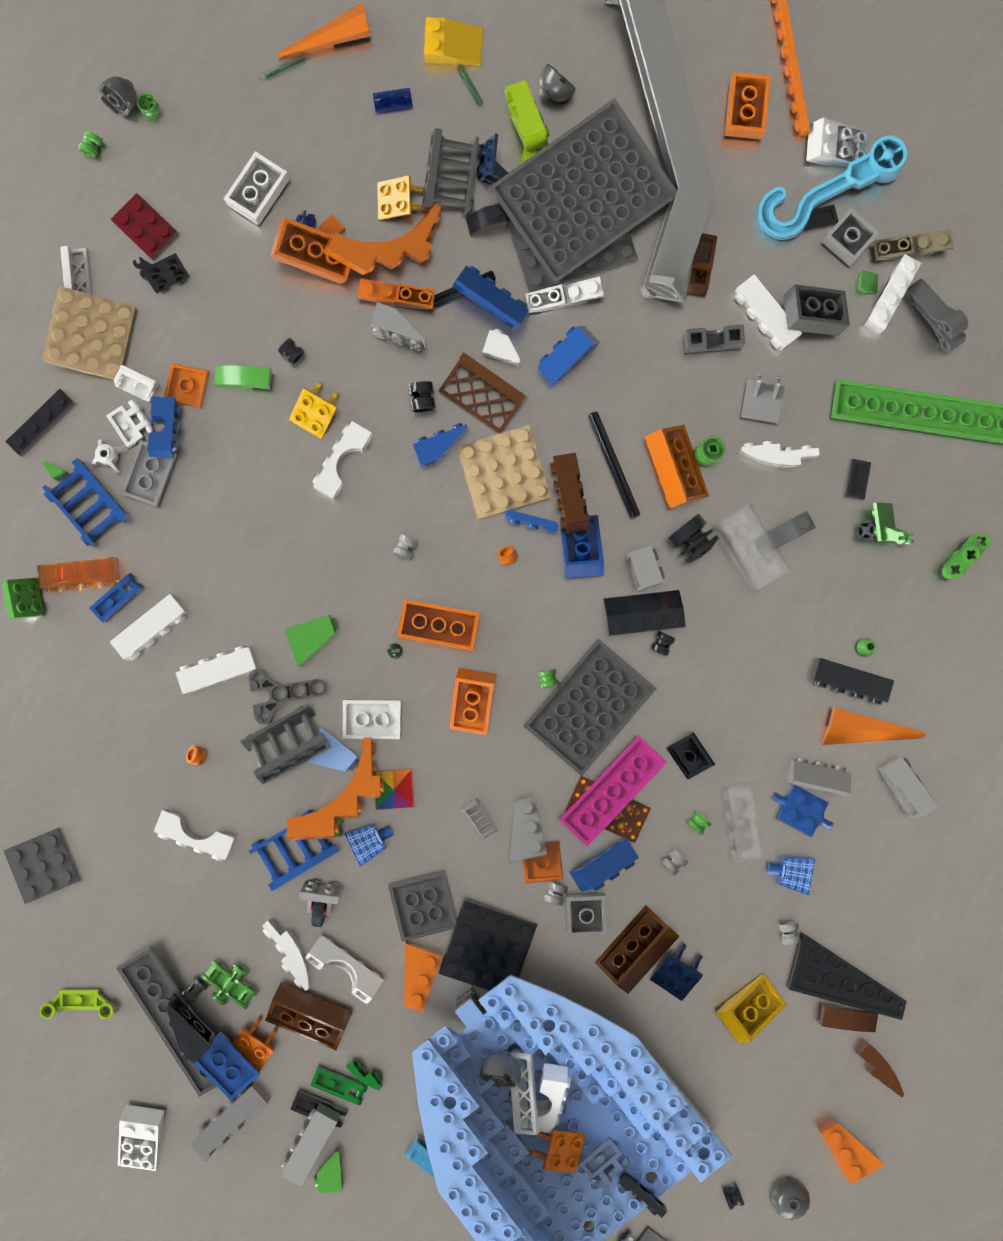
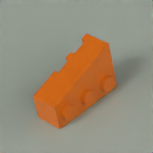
M411 941L405 942L404 1006L423 1012L442 958V952Z
M834 1117L817 1127L851 1185L885 1165L879 1157Z

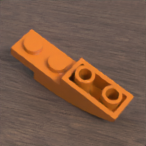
M360 278L357 299L373 301L376 304L380 303L387 306L433 309L435 289L401 283L396 285Z

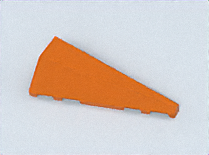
M363 3L356 5L278 52L279 60L334 48L335 44L370 37Z
M832 708L822 744L924 738L926 732Z

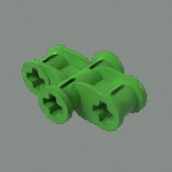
M985 533L972 535L963 544L961 549L955 551L953 557L943 566V576L950 580L961 577L969 569L971 563L977 562L980 555L989 547L990 537ZM977 539H981V541H980V544H981V545H980V546L977 545V543H978V540H977ZM951 567H955V568H956V569L954 570V572H955L954 574L951 573V571H952V568H951Z
M213 959L208 971L202 974V978L218 989L211 994L212 998L218 1003L226 1005V1000L229 997L237 1005L247 1009L250 1000L254 995L258 994V991L253 986L242 980L244 976L248 975V971L237 963H234L233 969L230 971L222 963Z

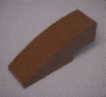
M702 233L694 254L687 293L706 296L718 236Z
M822 1004L819 1024L822 1027L842 1030L876 1032L878 1014L866 1010Z
M864 1039L855 1052L870 1064L866 1070L900 1097H903L904 1093L901 1084L891 1066Z

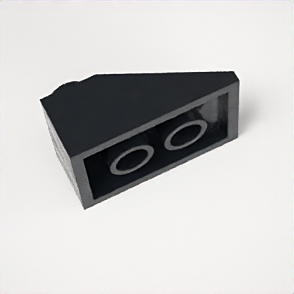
M173 993L166 1009L181 1055L186 1060L194 1063L211 1048L215 1034Z

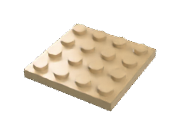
M58 286L42 362L114 380L120 365H123L135 306Z
M530 425L456 446L478 520L507 512V509L513 510L551 498Z

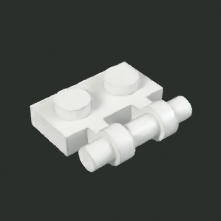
M135 399L128 402L131 406V409L128 411L121 405L106 415L127 448L144 439L141 433L142 430L146 429L148 434L149 432H155L152 421L146 417L143 407ZM134 415L140 420V423L137 425L131 418Z

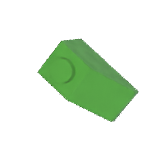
M337 1147L319 1168L317 1175H314L315 1187H318V1193L342 1192L344 1181L341 1147Z

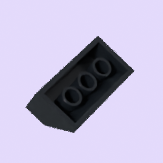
M679 590L603 598L608 636L686 627L684 607Z

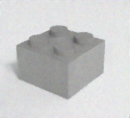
M850 208L825 236L822 243L848 266H851L880 232Z
M651 545L629 552L626 555L638 592L664 582L665 574L663 568L658 567L657 564L659 559L658 553L655 548L652 549Z
M604 893L566 895L568 937L607 935L606 896Z

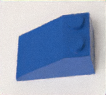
M598 515L589 516L590 525L588 531L566 534L565 528H561L566 578L604 575V558Z

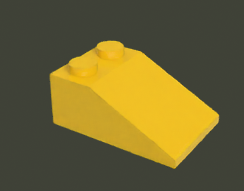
M426 17L425 63L481 66L483 28L447 18Z
M761 974L731 997L716 1014L738 1043H749L780 1013L787 1003L766 975Z

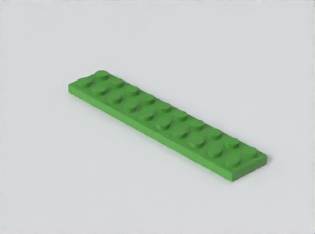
M836 380L831 418L1003 444V404Z

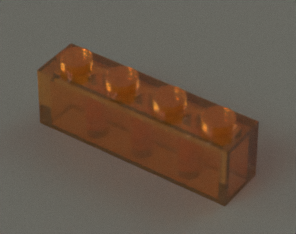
M115 557L37 565L39 588L46 590V592H57V588L64 587L65 590H76L77 586L84 585V588H94L99 583H103V586L115 585V582L120 581L118 558Z

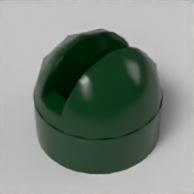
M393 643L388 647L387 653L391 658L397 659L403 654V649L401 645ZM390 649H399L400 652L390 653Z

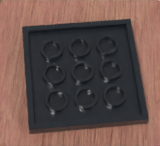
M464 899L438 973L489 991L510 975L519 978L538 924Z

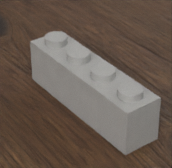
M319 1103L317 1109L312 1108L307 1118L310 1120L308 1125L304 1124L298 1134L301 1136L300 1140L294 1141L290 1148L292 1152L290 1158L286 1156L281 1165L284 1168L281 1173L282 1177L300 1187L303 1185L337 1124L340 1113Z

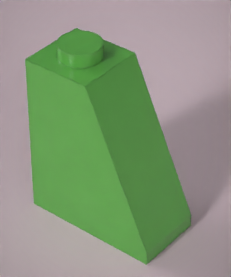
M326 615L285 629L297 666H303L337 634L335 629H338L335 618Z

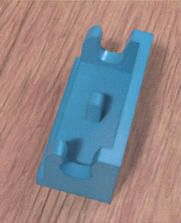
M417 1137L405 1153V1157L411 1159L435 1179L426 1143Z

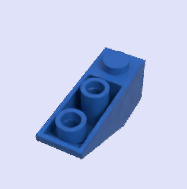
M462 423L452 426V430L446 432L440 430L428 439L426 436L417 439L413 446L421 468L439 462L468 430L467 424L462 425Z

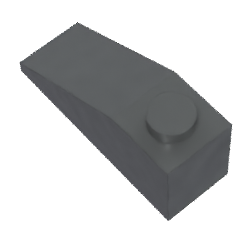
M808 511L758 536L753 541L761 556L815 529L816 526Z

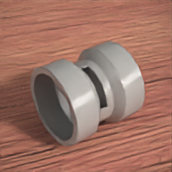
M400 535L398 539L399 545L395 547L393 553L411 559L413 555L412 550L416 547L418 541Z
M676 848L671 852L669 858H664L661 861L674 876L679 872V868L685 867L688 864V861Z
M550 881L548 886L549 892L544 900L562 906L564 902L563 896L567 893L568 887Z
M797 921L779 924L783 935L781 937L782 944L788 945L801 942V937L797 931L799 929Z

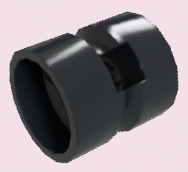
M431 381L415 382L408 385L409 395L413 398L410 401L411 412L423 413L436 409L435 399L431 397L434 394Z

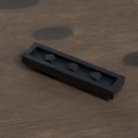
M62 389L57 390L5 442L21 456L74 402Z

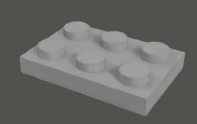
M140 440L120 494L158 508L177 453L173 452V458L149 457L147 451L148 443Z

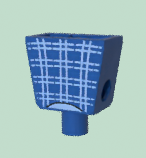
M376 823L344 833L360 867L385 850L387 845L384 840L394 836L389 825L379 830Z
M781 856L779 864H768L767 874L777 876V884L809 895L815 858L809 856Z

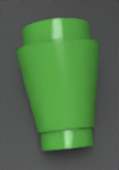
M862 638L857 643V651L864 657L871 656L877 649V644L870 638Z

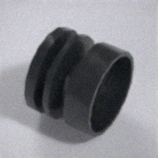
M699 513L667 538L674 548L681 545L685 546L684 550L680 553L681 556L688 551L690 552L691 556L685 560L687 564L701 558L719 540L717 535L711 540L707 538L713 532L712 529L703 533L702 528L707 522Z

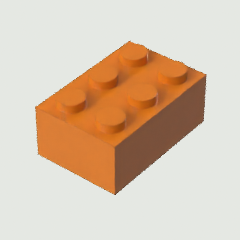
M732 73L729 83L724 136L762 140L766 130L771 76Z

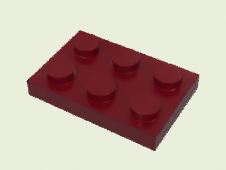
M138 193L110 219L152 260L179 234Z

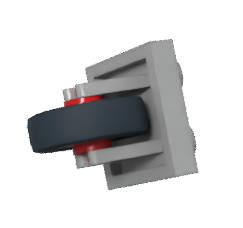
M309 879L304 882L300 890L299 899L308 900L307 913L312 914V926L322 927L325 916H330L332 904L338 905L343 893V886L339 885V883H320L316 879Z

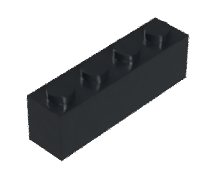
M823 658L816 659L810 679L815 682L816 686L826 688L828 685L834 687L833 691L842 694L845 691L851 692L852 697L862 700L863 697L870 698L871 703L881 705L882 702L888 703L895 681Z

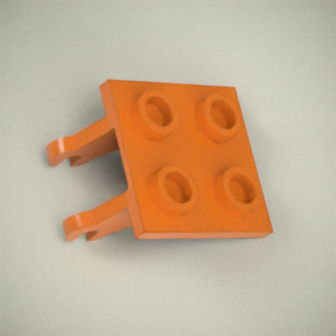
M258 1017L250 1031L242 1027L233 1041V1044L259 1071H261L275 1049L269 1043L278 1031L275 1027L265 1043L254 1037L252 1034L262 1020L261 1017Z
M553 1129L551 1134L539 1132L536 1136L550 1142L548 1153L530 1149L529 1154L544 1161L543 1170L576 1173L586 1134L584 1132Z

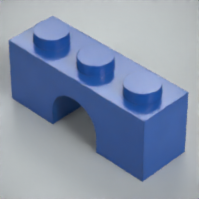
M152 397L150 412L152 421L161 422L165 427L160 432H149L147 447L149 457L173 458V452L177 451V440H174L175 434H178L179 425L176 423V416H180V405H177L175 398Z

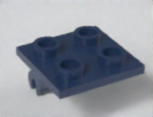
M495 133L481 144L479 154L481 159L477 166L478 181L486 180L494 184L509 173L495 161L499 134Z
M684 943L679 947L676 955L672 953L668 955L650 978L652 982L681 1001L684 1000L703 977V974L697 971L699 963L703 958L701 954H698L691 967L680 961L687 946Z

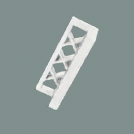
M61 246L64 287L76 291L83 289L87 294L92 295L88 249H70L68 246ZM74 254H83L84 260L79 266L74 263ZM80 270L85 274V279L81 284L75 280V276Z
M515 1048L510 1053L511 1057L515 1058L520 1064L521 1079L519 1086L510 1087L514 1133L537 1135L539 1127L532 1054L523 1053L521 1048ZM524 1059L527 1060V1069H526V1070H525V1067H524ZM526 1081L529 1083V1088L527 1090ZM527 1100L530 1102V1106H531V1108H530L529 1110H528V1102H527ZM529 1120L532 1122V1128H529Z

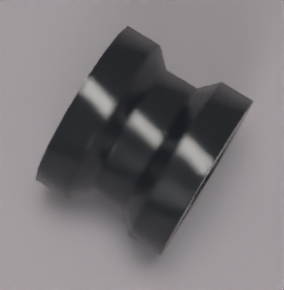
M870 521L860 523L857 527L858 536L867 541L875 540L877 538L875 535L876 524Z
M735 1186L733 1190L723 1191L730 1210L734 1209L737 1205H745L738 1186Z

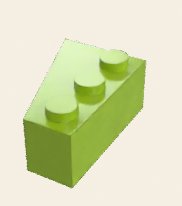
M526 80L504 87L510 117L526 151L530 152L549 145L547 138L550 136L547 125H544L542 114L538 112L537 104L532 97Z

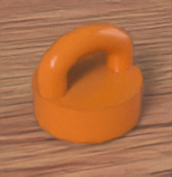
M505 546L498 551L497 557L504 566H509L517 561L518 554L513 546Z
M195 745L191 746L186 754L187 763L195 766L202 765L206 759L205 749Z

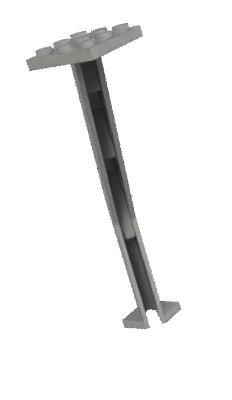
M602 0L603 4L621 5L666 173L677 190L675 199L668 203L643 287L651 298L685 302L687 294L682 288L716 191L663 0Z

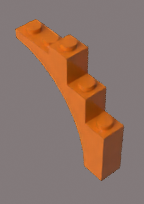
M436 203L433 204L411 231L393 240L363 242L347 238L335 232L330 236L323 253L362 275L373 270L376 264L375 261L389 269H393L396 266L399 267L404 256L420 264L424 260L427 261L432 251H430L432 244L427 241L433 233V230H431L433 224H436L441 216L439 213L441 206Z
M363 738L359 766L349 785L336 799L318 811L304 816L287 818L288 840L335 838V833H339L338 821L334 819L358 818V813L362 812L361 801H357V799L380 798V793L384 792V781H380V776H372V774H376V763L372 762L371 755H375V743H371V738Z

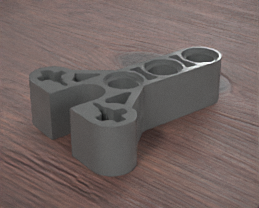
M919 279L908 287L905 296L930 323L939 339L940 345L946 352H951L965 342L966 334L963 331L968 328V319L961 310L948 307L923 279Z
M255 669L249 674L250 691L266 690L270 695L267 702L253 705L254 717L259 724L271 723L274 719V714L285 702L320 697L328 691V685L322 679L281 684L270 678L267 672L261 669ZM257 673H259V675H263V679H260V683L254 679V677L258 675ZM318 682L323 684V691L321 693L314 691V685ZM299 685L304 688L302 696L295 694V688ZM280 688L285 691L283 699H278L276 696V691ZM263 711L269 714V717L266 718V721L264 720V718H260V715L263 714Z

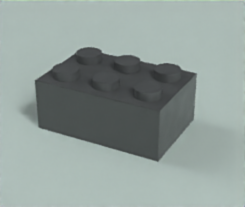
M794 284L783 295L788 330L838 336L850 326L845 291Z

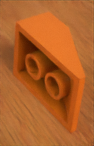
M463 668L458 669L449 729L487 735L497 674Z

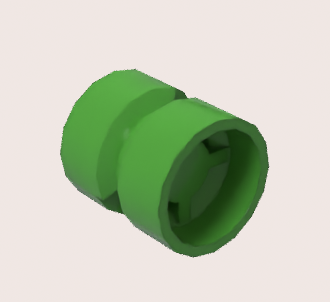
M708 437L695 447L694 458L702 466L713 465L724 456L725 444L718 437Z

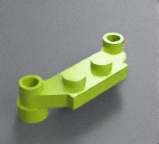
M60 989L59 995L50 1002L43 1004L40 1007L39 1013L42 1018L50 1019L55 1016L58 1010H98V1015L102 1019H109L114 1015L116 1005L106 999L100 993V989Z

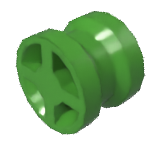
M556 669L537 673L541 679V688L559 684L555 676L557 673Z
M698 811L695 813L693 820L687 822L701 836L704 834L705 828L712 825Z

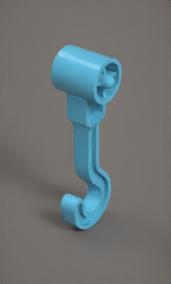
M895 136L879 138L874 142L870 152L850 162L844 173L806 193L799 203L795 217L789 222L778 221L773 213L774 209L785 201L786 190L783 187L772 189L764 195L759 204L758 220L761 229L766 235L776 240L795 238L804 230L811 212L817 205L850 188L860 190L875 181L879 183L894 181L900 175L907 159L906 145Z

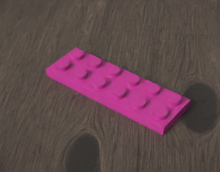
M638 736L559 820L588 847L667 762Z

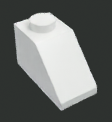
M499 329L490 330L483 349V356L519 367L520 358L508 335H505V332Z

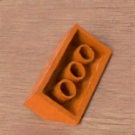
M685 425L660 429L645 436L647 447L650 450L653 464L657 470L659 481L670 509L709 497L699 465L694 458V451Z

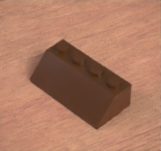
M645 906L595 964L620 989L629 994L680 936L648 906Z
M280 982L265 1021L336 1051L352 1012L344 1007L334 1005L325 999L315 997L309 992L296 989L290 984Z

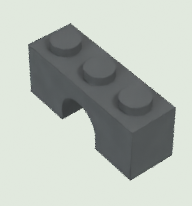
M744 324L724 326V328L718 330H706L705 328L686 329L684 333L685 353L743 348L745 345Z

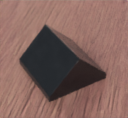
M692 731L666 748L687 780L715 765L700 740Z

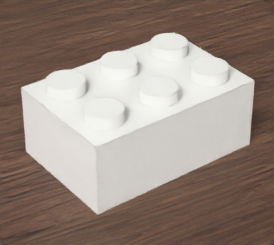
M255 151L224 197V200L229 207L259 226L290 180L287 171Z

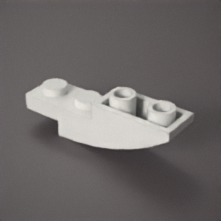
M596 277L564 286L561 284L526 293L525 296L529 313L588 303L589 300L605 297L601 277Z
M774 441L763 442V445L755 446V443H746L744 447L739 449V454L750 460L769 466L785 468L799 467L801 459L817 458L820 455L819 448H813V445L802 446V449L794 450V447L782 448L783 451H781L780 444H774Z
M270 918L262 925L264 928L263 932L269 939L272 938L277 943L275 946L281 954H286L281 960L283 963L282 968L288 974L291 973L295 977L294 982L300 989L304 988L306 991L311 986L308 963L304 959L305 954L291 930L288 928L282 933Z

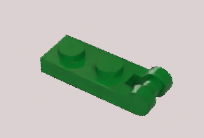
M320 1066L317 1067L310 1085L356 1105L362 1104L363 1093L368 1089V1086L362 1082L354 1081ZM351 1088L356 1089L355 1095L349 1093Z

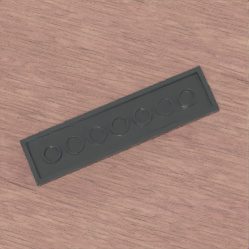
M149 946L116 967L117 971L198 1096L200 1097L217 1087L194 1063L186 1060L181 1055L166 1007L173 993L190 1009L191 1007L153 948Z

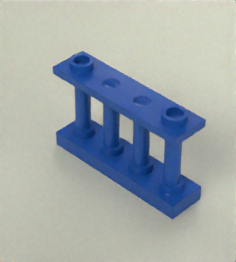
M76 458L71 462L75 468L69 476L53 489L46 485L42 488L45 491L44 496L51 503L54 501L81 533V540L87 546L97 547L98 544L94 540L96 536L115 520L125 523L130 517L81 459ZM78 477H84L87 481L85 483L86 486L64 504L57 495ZM91 491H96L99 495L98 501L79 517L75 518L69 510ZM108 505L112 510L110 515L88 533L81 524L101 507Z
M310 809L301 816L312 813V810ZM286 828L264 842L260 839L251 845L253 849L248 852L252 854L257 851L272 876V882L268 886L273 891L340 851L341 849L338 844L332 845L331 842L328 843L327 839H318L322 846V852L315 855L314 852H311L305 840H296L306 861L299 865L295 863L280 837L287 833ZM274 841L288 865L287 869L289 872L284 875L277 871L263 847Z

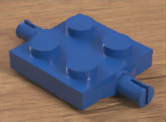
M796 785L792 786L786 797L775 792L771 798L781 804V811L777 820L809 837L813 836L819 825L829 830L833 826V822L824 818V812L829 802Z

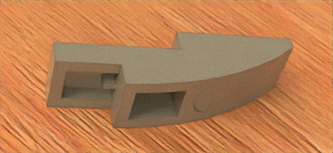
M951 229L873 241L876 260L901 259L904 254L911 258L921 257L953 249Z

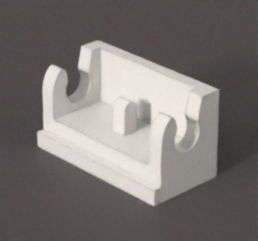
M120 365V369L114 379L115 387L150 403L159 384L153 379Z

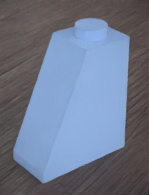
M321 728L317 735L322 733L328 740L331 748L305 762L344 772L348 771V769L352 771L359 763L356 760L359 755L325 728Z

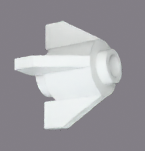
M102 439L97 440L98 447L95 451V458L91 462L92 467L95 468L101 464L110 466L118 475L121 473L115 464L118 461V454L128 449L125 445L111 447L105 444Z

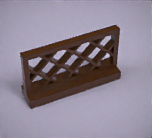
M464 352L438 390L499 433L504 431L514 414L527 398L525 394ZM461 365L467 368L469 377L458 379L457 370ZM480 377L483 379L484 388L474 390L472 379ZM469 379L471 390L461 392L459 381ZM456 382L458 393L450 394L445 391V388L449 383ZM496 388L499 391L500 399L489 401L487 390ZM485 390L487 401L476 403L474 392ZM472 393L474 404L465 405L462 402L461 395ZM511 399L517 403L513 410L505 411L503 400ZM500 401L502 412L492 414L490 403ZM487 404L489 415L481 416L478 414L477 405ZM503 414L504 423L498 428L494 425L492 416Z

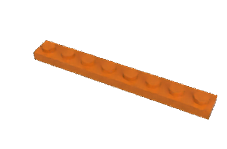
M772 0L773 4H776L777 9L775 10V20L779 22L780 26L778 37L783 43L781 54L782 58L786 60L784 67L785 76L789 77L788 93L792 95L793 100L791 102V111L795 113L796 117L794 128L796 132L798 131L799 138L806 137L810 127L787 0Z

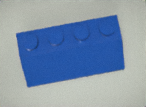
M471 265L470 268L465 266L452 287L510 328L516 330L529 311L526 308L527 304L520 299L516 301L510 297L512 294L505 288L500 290L495 286L496 282L491 278H483L479 275L480 271Z

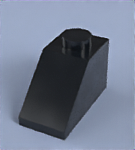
M500 204L483 207L466 216L470 236L507 228L505 212Z

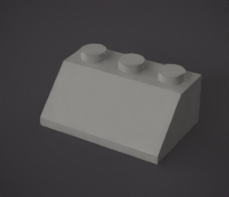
M798 757L796 761L791 760L787 783L851 797V773L846 772V768L835 766L834 769L827 768L826 763L817 761L815 765L808 764L807 759Z

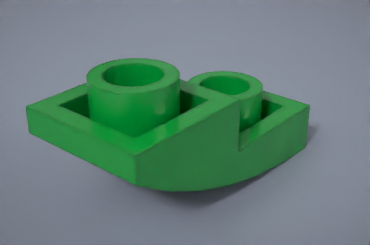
M354 1058L347 1062L346 1068L359 1081L378 1091L382 1088L383 1078L377 1071L374 1072L371 1068L365 1073L363 1064L359 1060L356 1062Z

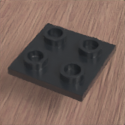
M176 253L154 264L147 262L142 257H139V264L136 260H133L134 267L140 269V276L149 282L155 293L190 277Z

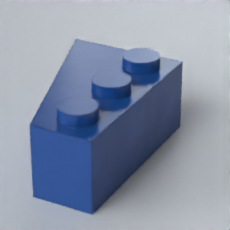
M573 326L566 333L567 337L563 341L559 340L552 347L554 351L540 359L539 362L541 364L537 368L553 384L558 383L581 358L587 355V352L594 345L597 346L600 343L585 326H577L576 328Z
M625 838L617 841L601 851L593 859L584 862L585 864L580 868L573 869L569 873L581 892L592 889L597 891L605 886L603 882L610 879L611 881L620 875L619 871L622 869L628 870L635 865L634 861L639 857L628 839Z

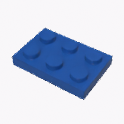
M221 1031L214 1036L211 1048L194 1062L231 1101L260 1075V1071Z

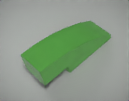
M216 366L214 385L246 389H270L272 370L267 367Z

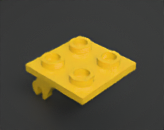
M411 176L377 183L378 220L410 215L412 211H426L425 208H422V205L410 202V192L421 194V191L424 192V187L411 184Z
M318 382L312 391L305 387L302 389L289 420L322 439L336 411L337 406L334 403L339 393L335 391L328 401L320 398L317 394L321 390L320 387L323 383Z

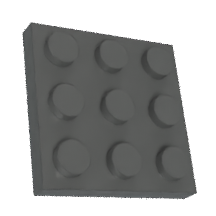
M59 828L3 851L24 904L80 881Z
M445 870L388 884L402 942L454 929L457 919Z

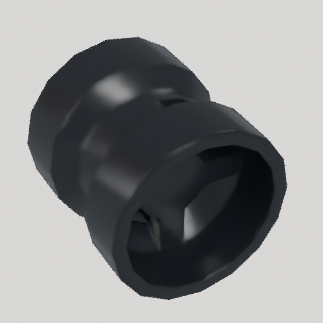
M288 338L278 349V353L286 356L288 362L292 365L298 362L305 352L301 347H297L295 341L291 338Z
M658 631L656 642L652 643L650 649L668 656L670 652L669 647L674 644L675 638Z

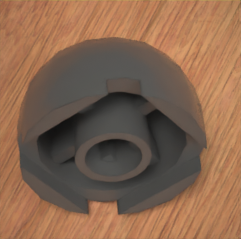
M547 64L540 74L539 86L543 91L541 95L548 101L551 99L557 102L564 101L576 90L575 86L550 64Z
M113 76L106 79L98 87V93L101 91L102 94L100 99L115 114H118L119 111L124 113L122 116H126L135 107L137 95L134 85L128 79Z
M499 1051V1054L495 1053L486 1058L482 1064L479 1077L486 1082H489V1079H491L498 1086L516 1087V1085L519 1086L521 1079L520 1064L515 1058L511 1057L510 1052Z
M783 1178L776 1182L771 1189V1204L777 1214L789 1220L799 1219L809 1209V1191L798 1179Z

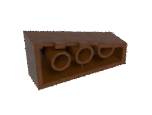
M576 452L553 456V463H550L551 473L556 476V481H553L554 490L559 492L560 499H557L558 511L562 510L563 517H560L561 528H565L566 534L588 531L590 518L589 514H587L586 499H583L584 491L582 481H580V470Z

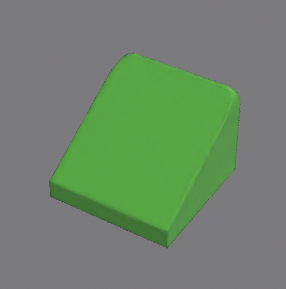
M861 270L858 279V292L877 294L878 274Z
M47 461L43 462L49 475L54 480L58 481L69 474Z

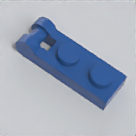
M507 509L505 519H508L510 524L519 525L524 523L527 524V528L538 530V527L544 528L549 534H555L558 530V524L555 521Z
M131 573L127 574L90 607V610L101 622L104 623L144 588L134 580L135 577ZM127 584L131 587L128 592L124 588Z

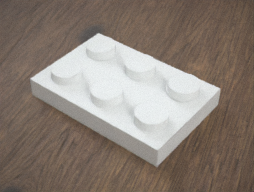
M343 700L342 739H401V701Z

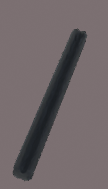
M597 411L592 412L588 415L630 518H635L640 515V511Z

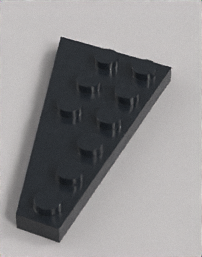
M802 932L801 942L799 943L788 986L789 990L899 1020L903 1019L906 1000Z

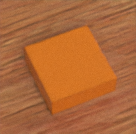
M333 214L318 226L321 231L331 235L335 232L341 234L345 230V227Z

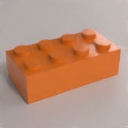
M286 217L280 221L269 258L339 284L347 281L350 271L348 266L323 253L331 234Z
M404 599L397 637L474 652L480 613Z

